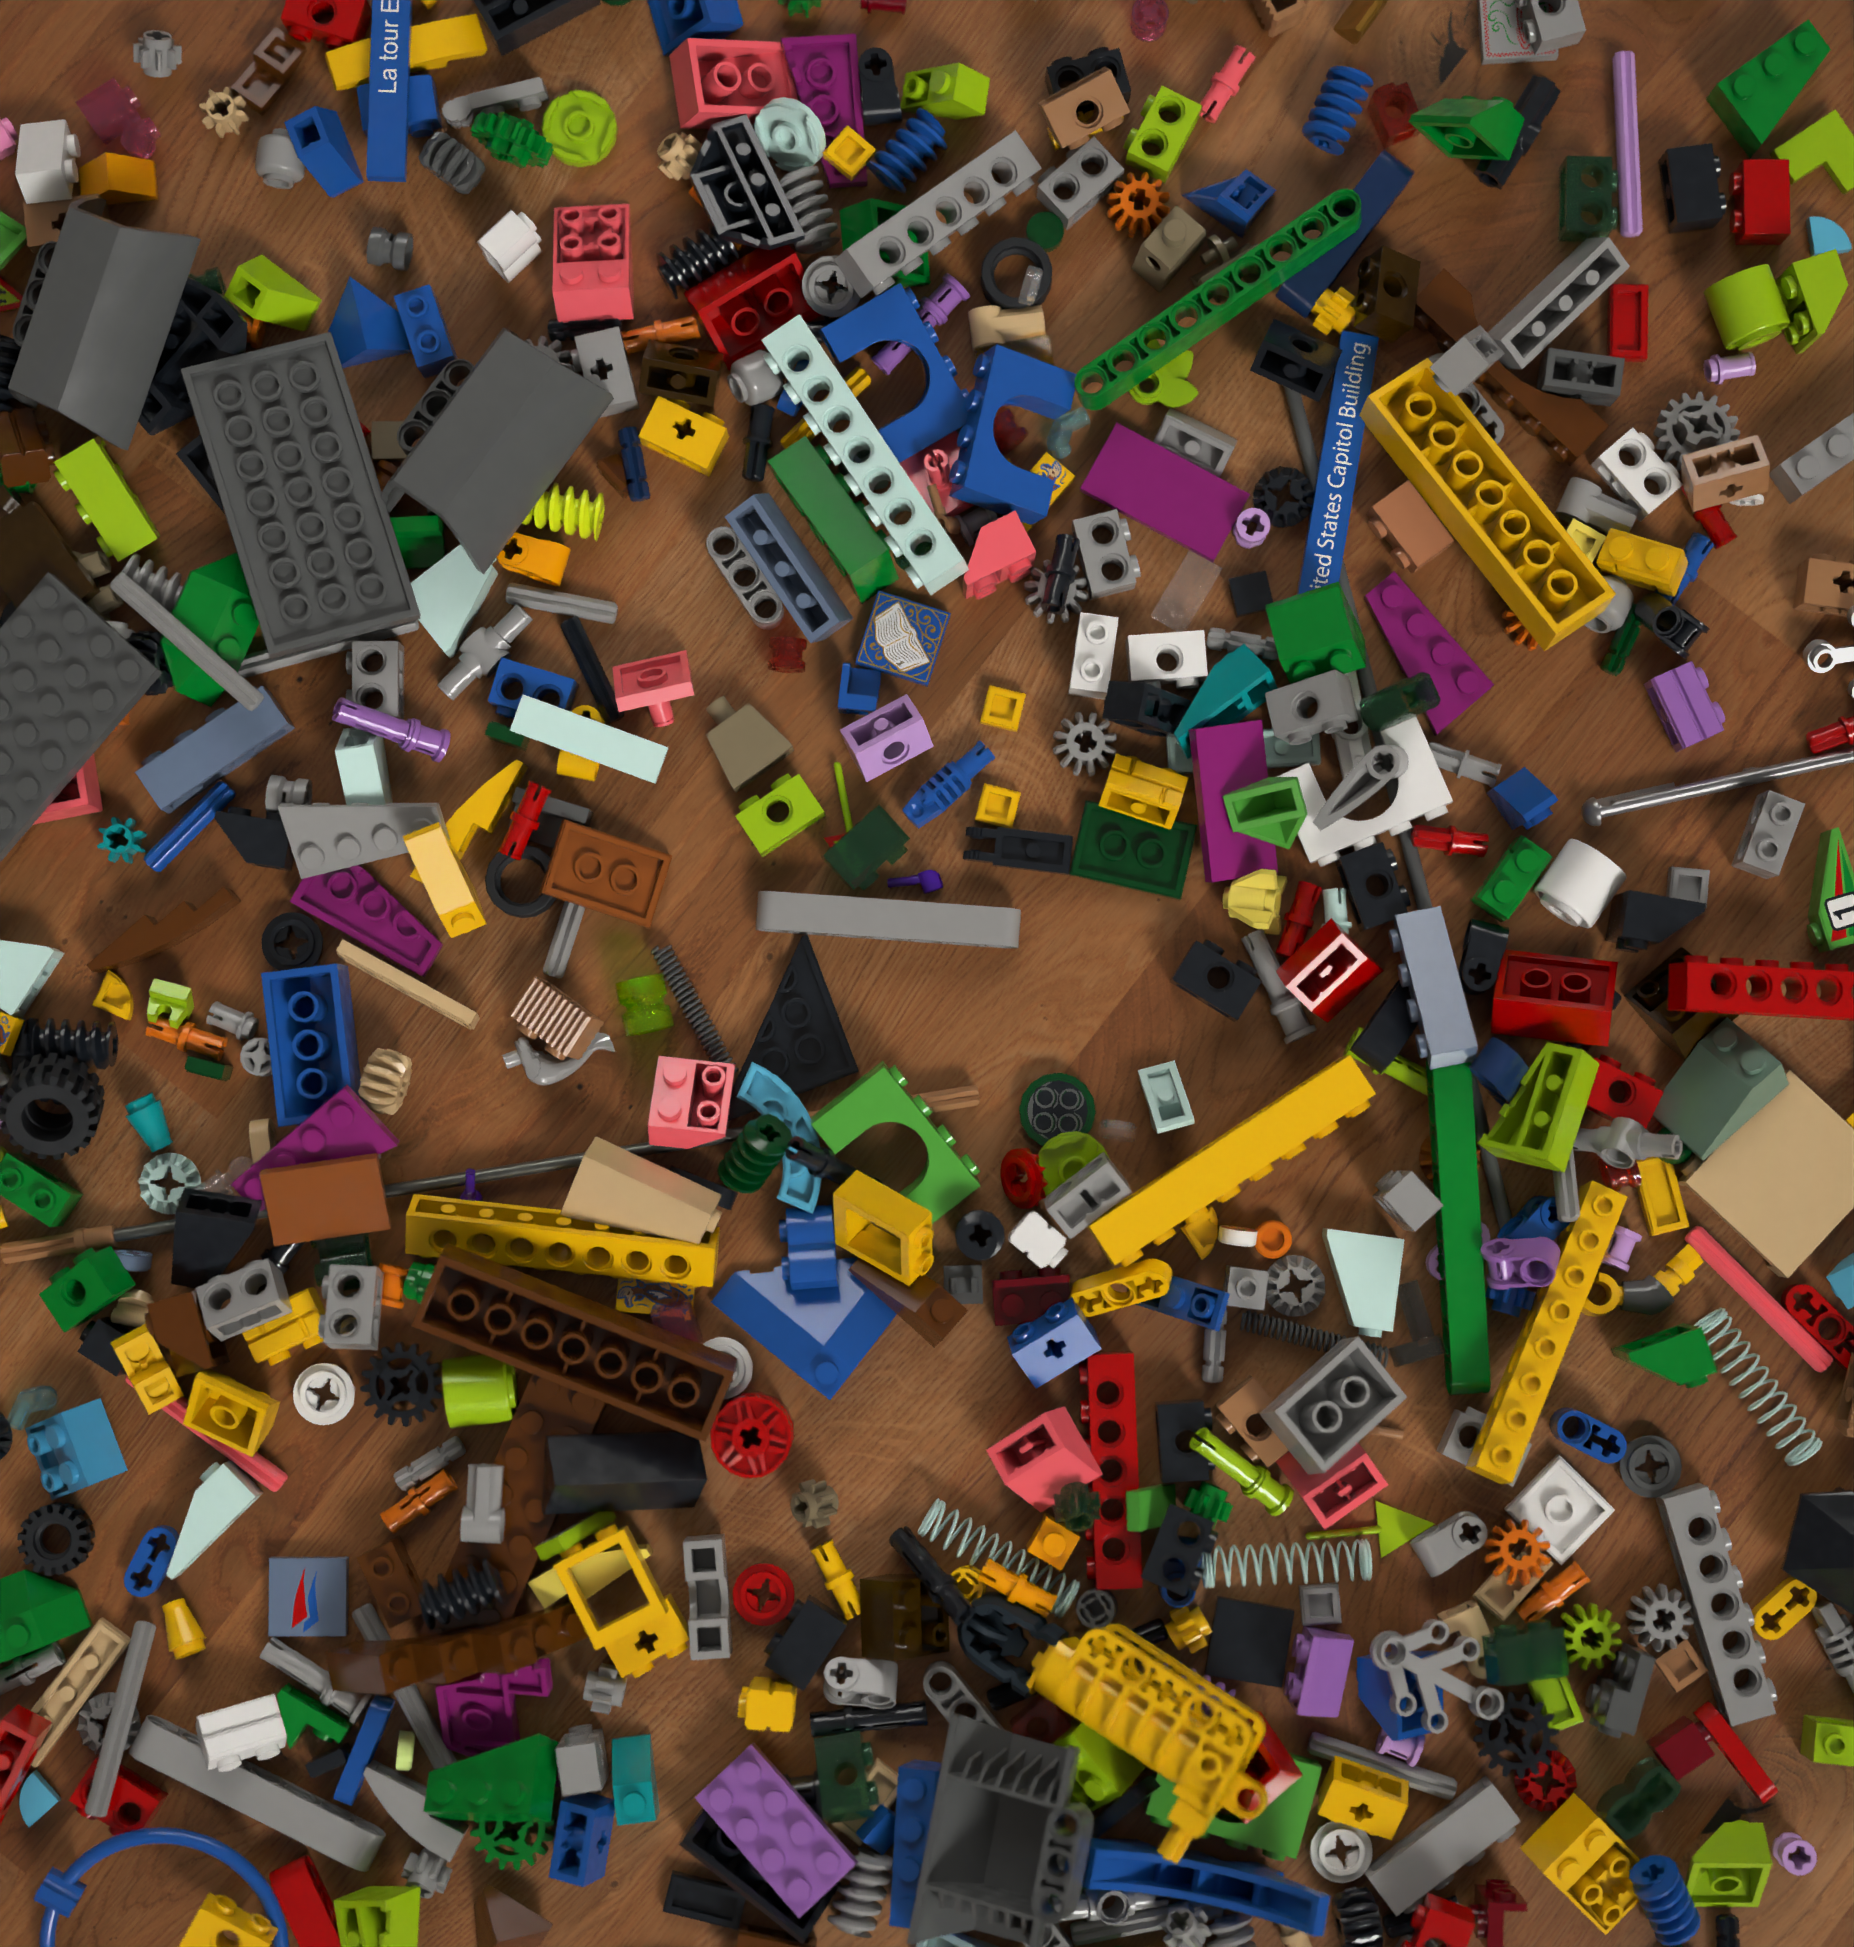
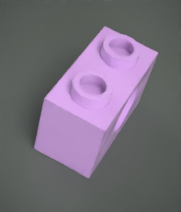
M907 694L840 729L850 756L866 782L934 747L922 716Z

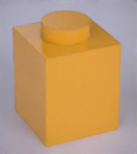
M1045 1512L1029 1539L1026 1548L1029 1553L1062 1571L1080 1539V1534L1077 1530Z

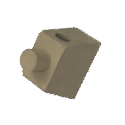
M1179 206L1174 207L1143 242L1131 269L1160 293L1206 242V230ZM1150 258L1156 260L1160 268L1154 266L1150 262Z
M722 696L706 708V711L717 724L706 736L735 793H738L794 752L792 744L751 704H747L735 712L727 699Z

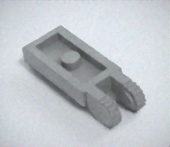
M536 77L457 97L453 101L449 99L448 102L443 104L441 109L447 124H450L455 129H460L461 126L464 128L471 126L477 114L480 115V112L488 115L489 112L498 115L499 112H505V110L519 107L520 111H530L541 107V102L549 100L542 78Z

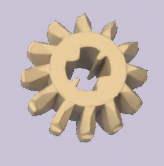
M377 1048L368 1057L367 1065L364 1067V1072L360 1079L361 1084L358 1094L359 1098L372 1112L393 1115L402 1106L403 1099L407 1096V1089L410 1085L412 1074L411 1058L402 1055L398 1051Z

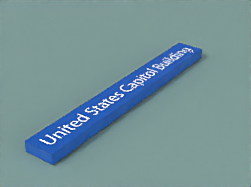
M1342 331L1339 336L1338 348L1343 351L1333 373L1297 595L1338 582L1340 579L1365 423L1360 417V412L1368 395H1370L1379 338L1349 331Z

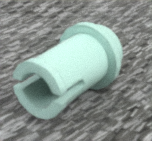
M1338 888L1322 890L1325 924L1332 918L1349 935L1348 928L1352 927V923L1348 922L1347 889L1340 888L1339 891Z

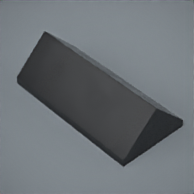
M679 1431L545 1435L543 1514L694 1508L707 1481L700 1440Z
M704 1808L700 1810L683 1832L679 1842L683 1849L801 1943L807 1939L836 1893L837 1886L841 1885V1882L838 1881L809 1910L798 1918Z

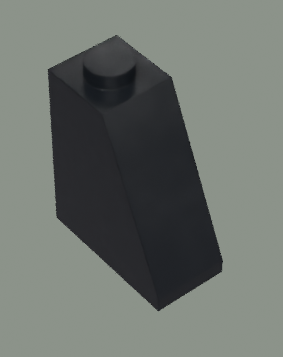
M184 1188L175 1212L171 1284L197 1288L208 1283L212 1277L221 1275L253 1232L262 1206V1200Z

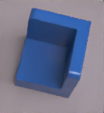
M843 662L838 712L866 716L876 711L881 672L851 668V663Z

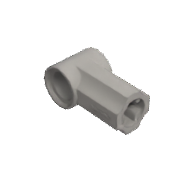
M1572 477L1555 514L1567 523L1574 518L1605 534H1608L1610 528L1629 533L1636 520L1638 509L1603 494L1599 486L1588 480Z
M469 1465L467 1503L463 1507L461 1516L460 1537L462 1542L502 1543L505 1527V1510L501 1508L503 1465Z

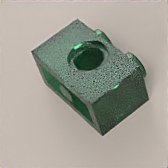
M860 1731L813 1738L822 1812L826 1822L832 1824L874 1817L873 1805L879 1804V1795L876 1780L869 1781L868 1766L874 1765L871 1741L864 1742ZM847 1768L857 1770L858 1774L854 1783L848 1786L838 1783L839 1774Z

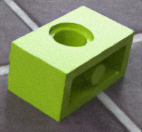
M789 773L782 776L770 785L773 791L761 799L758 795H754L738 807L741 812L735 815V817L762 858L826 816L800 774L793 778ZM783 803L789 808V815L784 821L773 822L768 818V810L773 804Z

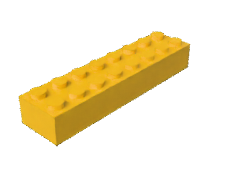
M1426 358L1368 395L1360 412V417L1536 642L1546 651L1604 612L1616 593L1458 395L1455 396L1451 391L1449 393L1443 391L1437 385L1433 378L1435 373L1430 368L1433 363L1429 358Z
M1351 1055L1340 1057L1115 1204L1088 1225L1087 1228L1109 1262L1113 1265L1120 1262L1122 1266L1126 1267L1144 1255L1141 1248L1151 1241L1154 1245L1158 1246L1174 1236L1176 1231L1173 1227L1183 1220L1186 1224H1192L1209 1212L1206 1205L1212 1201L1217 1200L1218 1203H1224L1242 1191L1238 1184L1249 1178L1250 1181L1254 1180L1256 1182L1274 1170L1270 1164L1280 1157L1282 1160L1293 1158L1306 1149L1303 1142L1313 1136L1314 1139H1321L1339 1127L1336 1120L1345 1115L1346 1118H1353L1371 1106L1368 1099L1376 1095Z

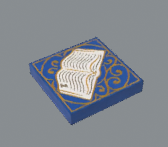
M878 590L855 664L928 687L951 613Z

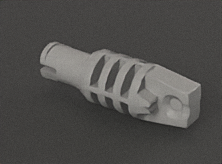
M1820 1601L1811 1610L1819 1626L1815 1629L1816 1635L1820 1643H1822L1830 1662L1833 1664L1835 1672L1841 1677L1846 1678L1854 1694L1853 1628L1845 1614L1839 1616L1832 1602Z

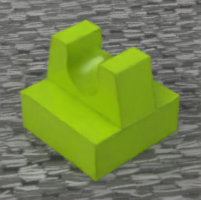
M154 978L149 989L148 1021L156 1023L158 1016L164 1012L171 1014L169 1017L170 1027L178 1029L185 1018H190L194 1009L192 990L186 986Z

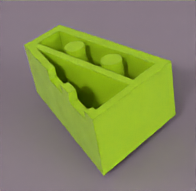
M97 436L54 461L58 469L53 471L62 488L65 491L71 489L79 500L75 507L87 525L93 522L101 534L96 539L108 558L114 555L119 562L155 541L161 535L136 494H133L123 478L124 473L120 466L114 464L103 447L107 445L104 439Z
M1547 1042L1519 1082L1522 1086L1509 1105L1506 1103L1499 1111L1500 1118L1489 1134L1486 1135L1484 1133L1477 1144L1495 1157L1565 1173L1599 1063L1583 1049Z
M367 1886L333 1900L341 1947H418L421 1886Z

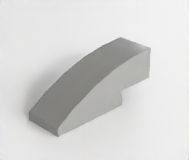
M373 1759L366 1767L363 1775L383 1807L411 1837L426 1849L450 1863L469 1825L459 1820H445L423 1812L427 1786Z

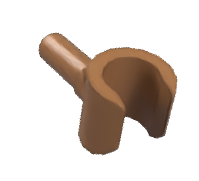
M936 484L927 486L935 517L944 530L946 526L950 534H959L961 530L960 522L957 518L946 515Z
M1378 1424L1363 1438L1370 1434L1402 1440L1404 1431Z

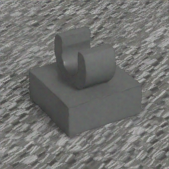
M982 1264L943 1266L944 1289L961 1304H983Z

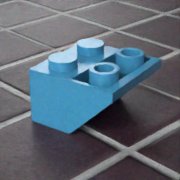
M101 1398L61 1412L25 1428L28 1436V1448L36 1457L41 1470L42 1485L49 1492L51 1500L128 1471Z

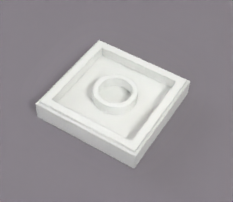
M1558 1454L1504 1508L1519 1525L1523 1519L1528 1520V1532L1532 1533L1538 1527L1543 1530L1537 1541L1550 1542L1551 1547L1546 1551L1560 1565L1615 1511Z

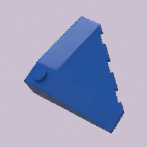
M857 1257L837 1259L838 1286L792 1290L790 1280H783L782 1266H776L774 1271L750 1274V1270L735 1271L711 1301L712 1304L829 1400L832 1399L897 1315L848 1271L856 1262Z

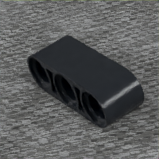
M1400 980L1389 991L1350 1048L1352 1053L1379 1074H1382L1392 1063L1418 1025L1417 1022L1411 1023L1409 1019L1406 1000L1411 999L1409 988H1402Z

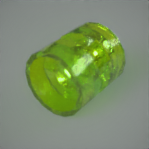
M664 974L647 975L615 983L618 1003L626 1008V1012L621 1016L626 1037L674 1027L671 1007L663 1002V999L668 995Z

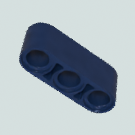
M1495 1037L1490 1038L1468 1067L1491 1097L1501 1106L1505 1103L1509 1105L1522 1086L1519 1082L1529 1069L1523 1059L1512 1048Z

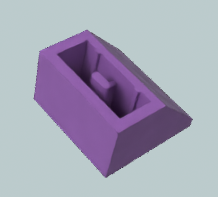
M1303 1626L1302 1634L1296 1633L1292 1646V1657H1296L1294 1673H1287L1284 1684V1695L1288 1696V1702L1296 1714L1317 1717L1339 1716L1354 1643L1353 1638L1349 1634L1313 1626Z

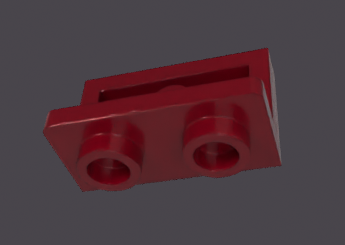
M1488 1879L1486 1880V1885L1475 1884L1474 1904H1469L1468 1908L1473 1909L1476 1938L1481 1941L1484 1947H1503L1504 1911L1527 1912V1902L1514 1886H1510L1509 1881Z

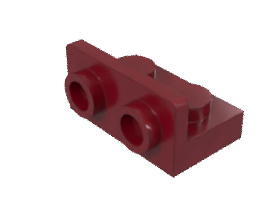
M1052 1267L1038 1268V1276L1022 1277V1270L999 1271V1279H991L995 1326L1031 1323L1044 1315L1052 1305L1069 1300V1274H1061L1060 1267H1055L1054 1269Z

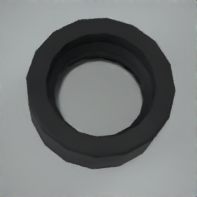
M1011 237L999 241L987 252L982 262L981 287L985 298L992 306H999L1002 310L1022 309L1041 305L1051 289L1053 268L1049 256L1039 244L1027 238ZM1011 255H1023L1031 259L1039 273L1035 289L1030 294L1020 298L1009 297L1003 294L996 286L994 280V272L998 263Z
M512 845L507 856L498 852L489 863L485 875L486 891L493 904L506 914L519 918L536 917L547 911L557 898L541 894L530 903L519 904L512 902L505 896L501 889L500 879L506 866L516 860L511 858L515 845ZM526 845L521 856L522 859L534 861L545 874L550 857L539 848Z

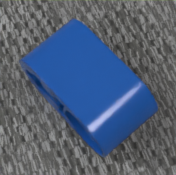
M1568 1407L1558 1409L1551 1416L1549 1423L1550 1431L1559 1441L1604 1463L1618 1462L1625 1455L1627 1442L1623 1434L1618 1430L1583 1412ZM1575 1416L1579 1422L1578 1431L1573 1436L1566 1437L1562 1430L1563 1422L1566 1418ZM1591 1433L1603 1439H1608L1612 1443L1611 1449H1603L1600 1445L1588 1440Z

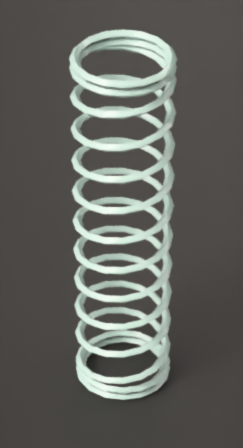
M1719 1308L1709 1313L1694 1324V1326L1702 1327L1704 1334L1715 1328L1723 1320L1729 1319V1321L1716 1336L1707 1340L1708 1346L1726 1334L1738 1332L1735 1339L1726 1348L1712 1356L1713 1360L1718 1359L1734 1347L1747 1344L1744 1352L1736 1360L1724 1366L1720 1373H1725L1740 1361L1757 1357L1756 1361L1746 1372L1729 1382V1386L1737 1384L1755 1371L1765 1369L1766 1372L1756 1384L1741 1392L1738 1398H1744L1763 1384L1775 1382L1771 1391L1763 1398L1751 1404L1747 1411L1756 1409L1771 1397L1783 1394L1784 1398L1775 1409L1761 1416L1757 1423H1763L1777 1411L1793 1407L1794 1409L1789 1417L1767 1431L1766 1436L1775 1434L1790 1422L1803 1420L1799 1429L1778 1442L1775 1449L1782 1448L1798 1435L1811 1432V1438L1792 1449L1784 1461L1789 1466H1795L1809 1459L1822 1447L1823 1441L1819 1437H1815L1813 1429L1803 1430L1806 1418L1801 1416L1794 1417L1797 1405L1785 1404L1788 1393L1784 1391L1775 1392L1778 1387V1380H1765L1769 1374V1368L1766 1366L1756 1367L1760 1360V1355L1755 1353L1746 1355L1751 1343L1748 1341L1737 1342L1741 1336V1330L1737 1328L1727 1330L1732 1323V1317L1727 1316L1728 1312L1725 1311L1726 1309Z
M939 1498L935 1500L918 1529V1535H921V1537L926 1535L940 1512L929 1538V1541L933 1542L955 1514L954 1521L942 1547L943 1550L949 1547L961 1529L968 1523L967 1530L956 1554V1558H959L975 1536L982 1530L969 1563L972 1566L989 1543L996 1537L989 1558L996 1561L1003 1550L1009 1545L1002 1564L1003 1567L1009 1569L1022 1553L1016 1574L1025 1573L1032 1563L1036 1561L1029 1581L1036 1584L1049 1569L1043 1587L1048 1592L1063 1576L1056 1602L1050 1614L1054 1613L1055 1617L1058 1616L1059 1619L1065 1615L1080 1588L1079 1581L1073 1580L1062 1593L1066 1582V1574H1059L1049 1585L1053 1567L1052 1565L1046 1566L1036 1576L1039 1567L1038 1557L1032 1558L1022 1569L1026 1557L1025 1549L1019 1550L1007 1564L1013 1547L1012 1541L1006 1542L994 1556L999 1542V1534H993L981 1547L986 1533V1527L982 1525L967 1540L973 1522L971 1517L965 1519L953 1533L959 1517L958 1509L952 1511L939 1527L946 1504L945 1501H940Z
M1366 1538L1365 1540L1356 1539L1350 1555L1348 1545L1341 1539L1337 1545L1335 1558L1329 1541L1326 1540L1323 1543L1320 1557L1315 1543L1310 1541L1306 1547L1304 1561L1302 1549L1297 1542H1294L1291 1547L1289 1559L1286 1548L1279 1542L1275 1550L1274 1563L1270 1548L1266 1543L1261 1546L1259 1563L1253 1546L1248 1544L1244 1552L1243 1565L1237 1546L1233 1544L1229 1551L1228 1567L1223 1549L1218 1545L1214 1550L1213 1563L1211 1555L1203 1552L1201 1568L1205 1569L1202 1575L1203 1585L1206 1589L1208 1587H1215L1216 1560L1219 1549L1226 1586L1229 1588L1231 1585L1233 1550H1235L1242 1586L1245 1587L1249 1548L1253 1556L1257 1584L1259 1586L1262 1584V1560L1264 1548H1266L1273 1584L1276 1585L1280 1546L1285 1559L1288 1583L1291 1585L1293 1582V1556L1296 1546L1301 1560L1304 1583L1307 1584L1311 1545L1316 1557L1319 1581L1323 1583L1326 1544L1329 1547L1335 1581H1339L1340 1548L1343 1544L1348 1559L1350 1580L1353 1582L1357 1543L1359 1544L1361 1577L1364 1581H1370L1372 1578L1370 1543Z

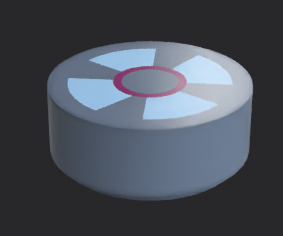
M133 1249L114 1250L127 1271L140 1272L151 1269L152 1253Z

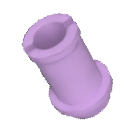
M1752 352L1721 358L1716 354L1704 362V375L1707 382H1714L1716 385L1722 384L1723 380L1754 376L1756 372V362Z

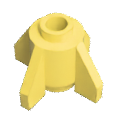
M1259 869L1241 878L1234 879L1231 886H1226L1224 889L1223 908L1228 909L1231 918H1237L1258 930L1263 929L1265 934L1280 935L1281 922L1279 912L1281 908V894H1283L1286 887L1287 876L1276 875V870Z

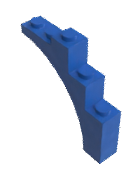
M1091 1838L1082 1886L1087 1889L1139 1892L1195 1901L1263 1918L1310 1936L1324 1935L1330 1896L1283 1877V1872L1256 1861H1222L1198 1850H1186L1178 1864H1175L1171 1860L1168 1861L1163 1858L1162 1854L1157 1851L1158 1847L1139 1839ZM1067 1859L1065 1862L1064 1872H1068L1069 1863Z

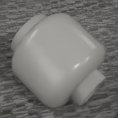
M282 128L273 129L272 134L264 135L259 139L255 161V170L263 178L264 184L279 189L292 188L294 183L300 182L305 175V166L296 154L287 129Z
M757 350L732 364L731 374L728 375L727 380L729 388L738 402H745L747 405L754 406L762 404L782 393L783 378L785 376L782 371L776 375L773 373L763 358V355L767 353L766 351Z
M1617 575L1603 576L1616 595L1604 612L1585 624L1588 629L1594 632L1607 633L1622 627L1634 601L1633 593L1627 586L1626 581Z

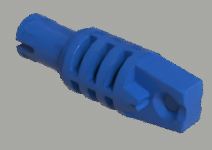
M979 740L956 763L953 761L947 762L942 769L936 772L914 794L902 811L915 827L919 829L942 814L971 788V779L995 759L993 753L988 748H984V743Z

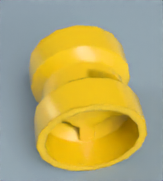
M964 1565L958 1567L950 1575L956 1579L960 1592L971 1603L974 1598L978 1599L986 1592L987 1584L977 1580L980 1569L975 1566Z

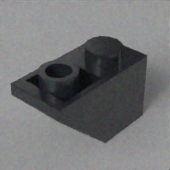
M229 806L228 813L216 811L215 820L247 863L254 866L292 872L294 856L280 814L266 812L264 819L252 817V810Z

